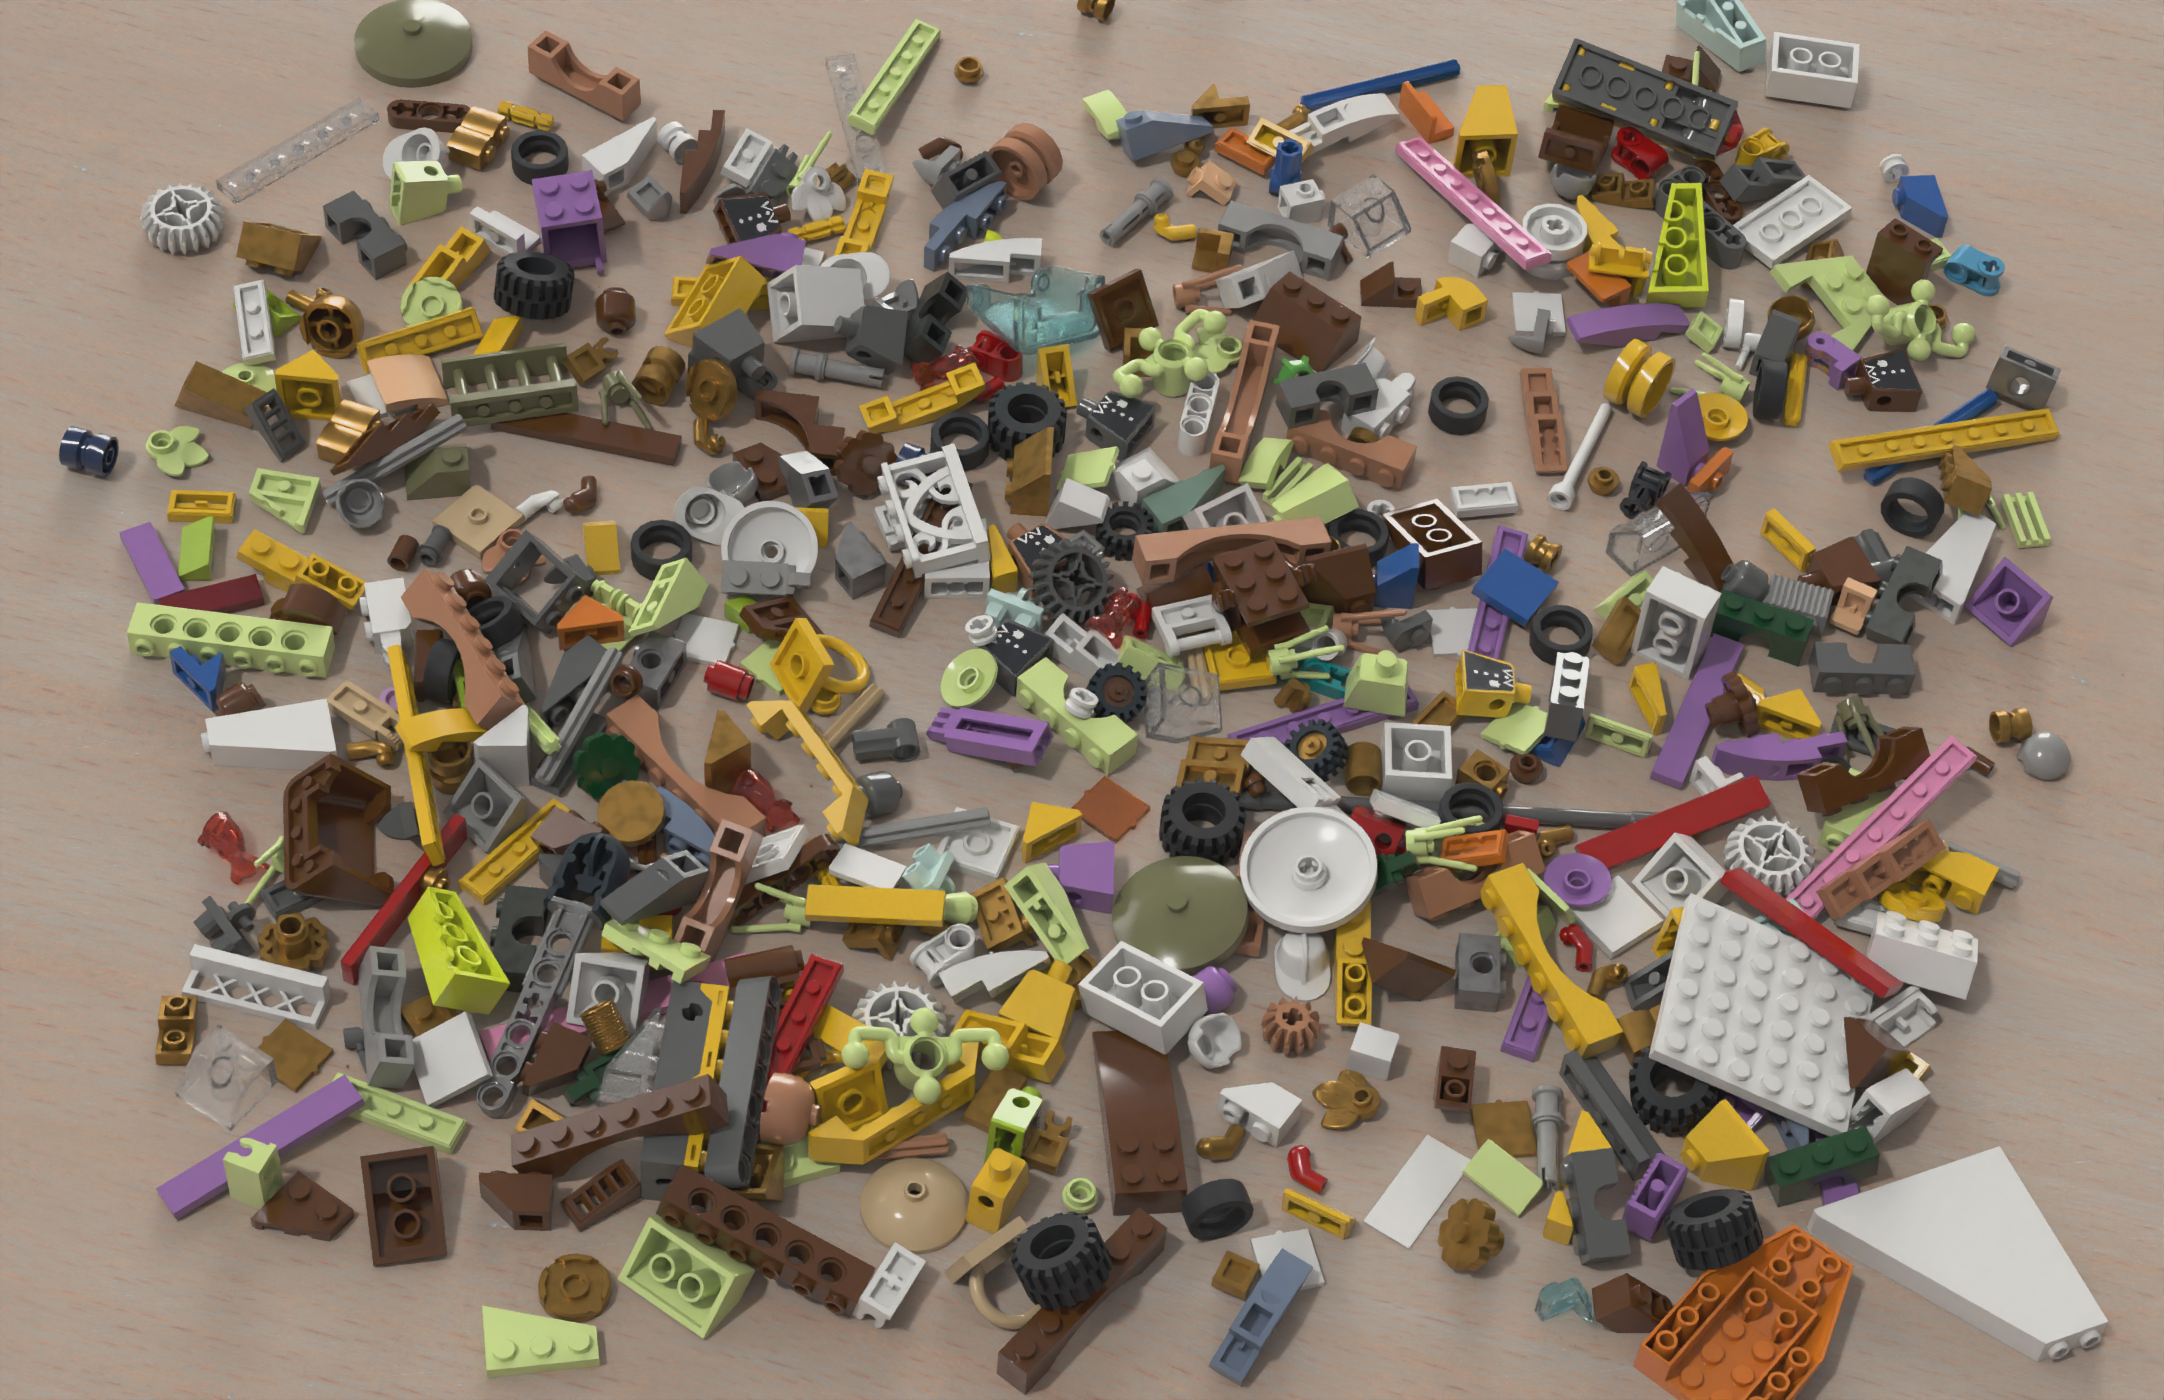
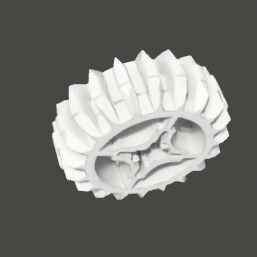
M180 182L177 187H172L168 184L166 190L157 189L156 195H149L148 201L143 204L140 220L146 239H149L152 246H158L161 252L169 249L172 255L177 251H182L185 255L189 250H194L198 253L199 247L209 248L210 242H216L218 235L223 233L225 216L222 203L219 198H216L213 191H207L205 186L196 188L193 182L189 186H183Z
M1762 815L1757 822L1749 817L1745 824L1739 823L1727 838V844H1725L1723 850V857L1725 858L1724 868L1730 871L1741 867L1777 894L1788 897L1812 873L1811 871H1813L1815 865V858H1813L1814 847L1809 846L1808 836H1800V827L1790 828L1789 820L1782 824L1777 821L1776 816L1771 821H1767Z
M894 980L891 988H886L880 983L877 992L868 990L866 999H859L857 1009L854 1010L852 1018L867 1026L886 1027L892 1029L897 1036H915L918 1034L911 1027V1015L915 1010L926 1007L932 1009L938 1018L937 1028L932 1035L935 1037L946 1036V1029L944 1028L946 1027V1017L943 1013L941 1002H935L933 992L924 995L922 985L915 990L911 989L909 981L904 987H898ZM911 1053L912 1061L917 1067L921 1064V1059L930 1062L929 1057L923 1053ZM887 1059V1067L890 1071L894 1063Z

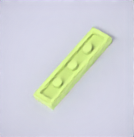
M337 1072L333 1081L340 1078L344 1074ZM346 1075L365 1103V1106L348 1115L349 1117L423 1145L434 1146L437 1150L447 1154H452L467 1128V1121L465 1119L382 1088L368 1086V1083Z

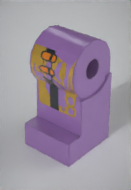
M1814 332L1808 336L1804 352L1808 358L1807 365L1819 368L1830 377L1828 384L1838 391L1843 387L1845 378L1856 376L1862 357L1826 333Z

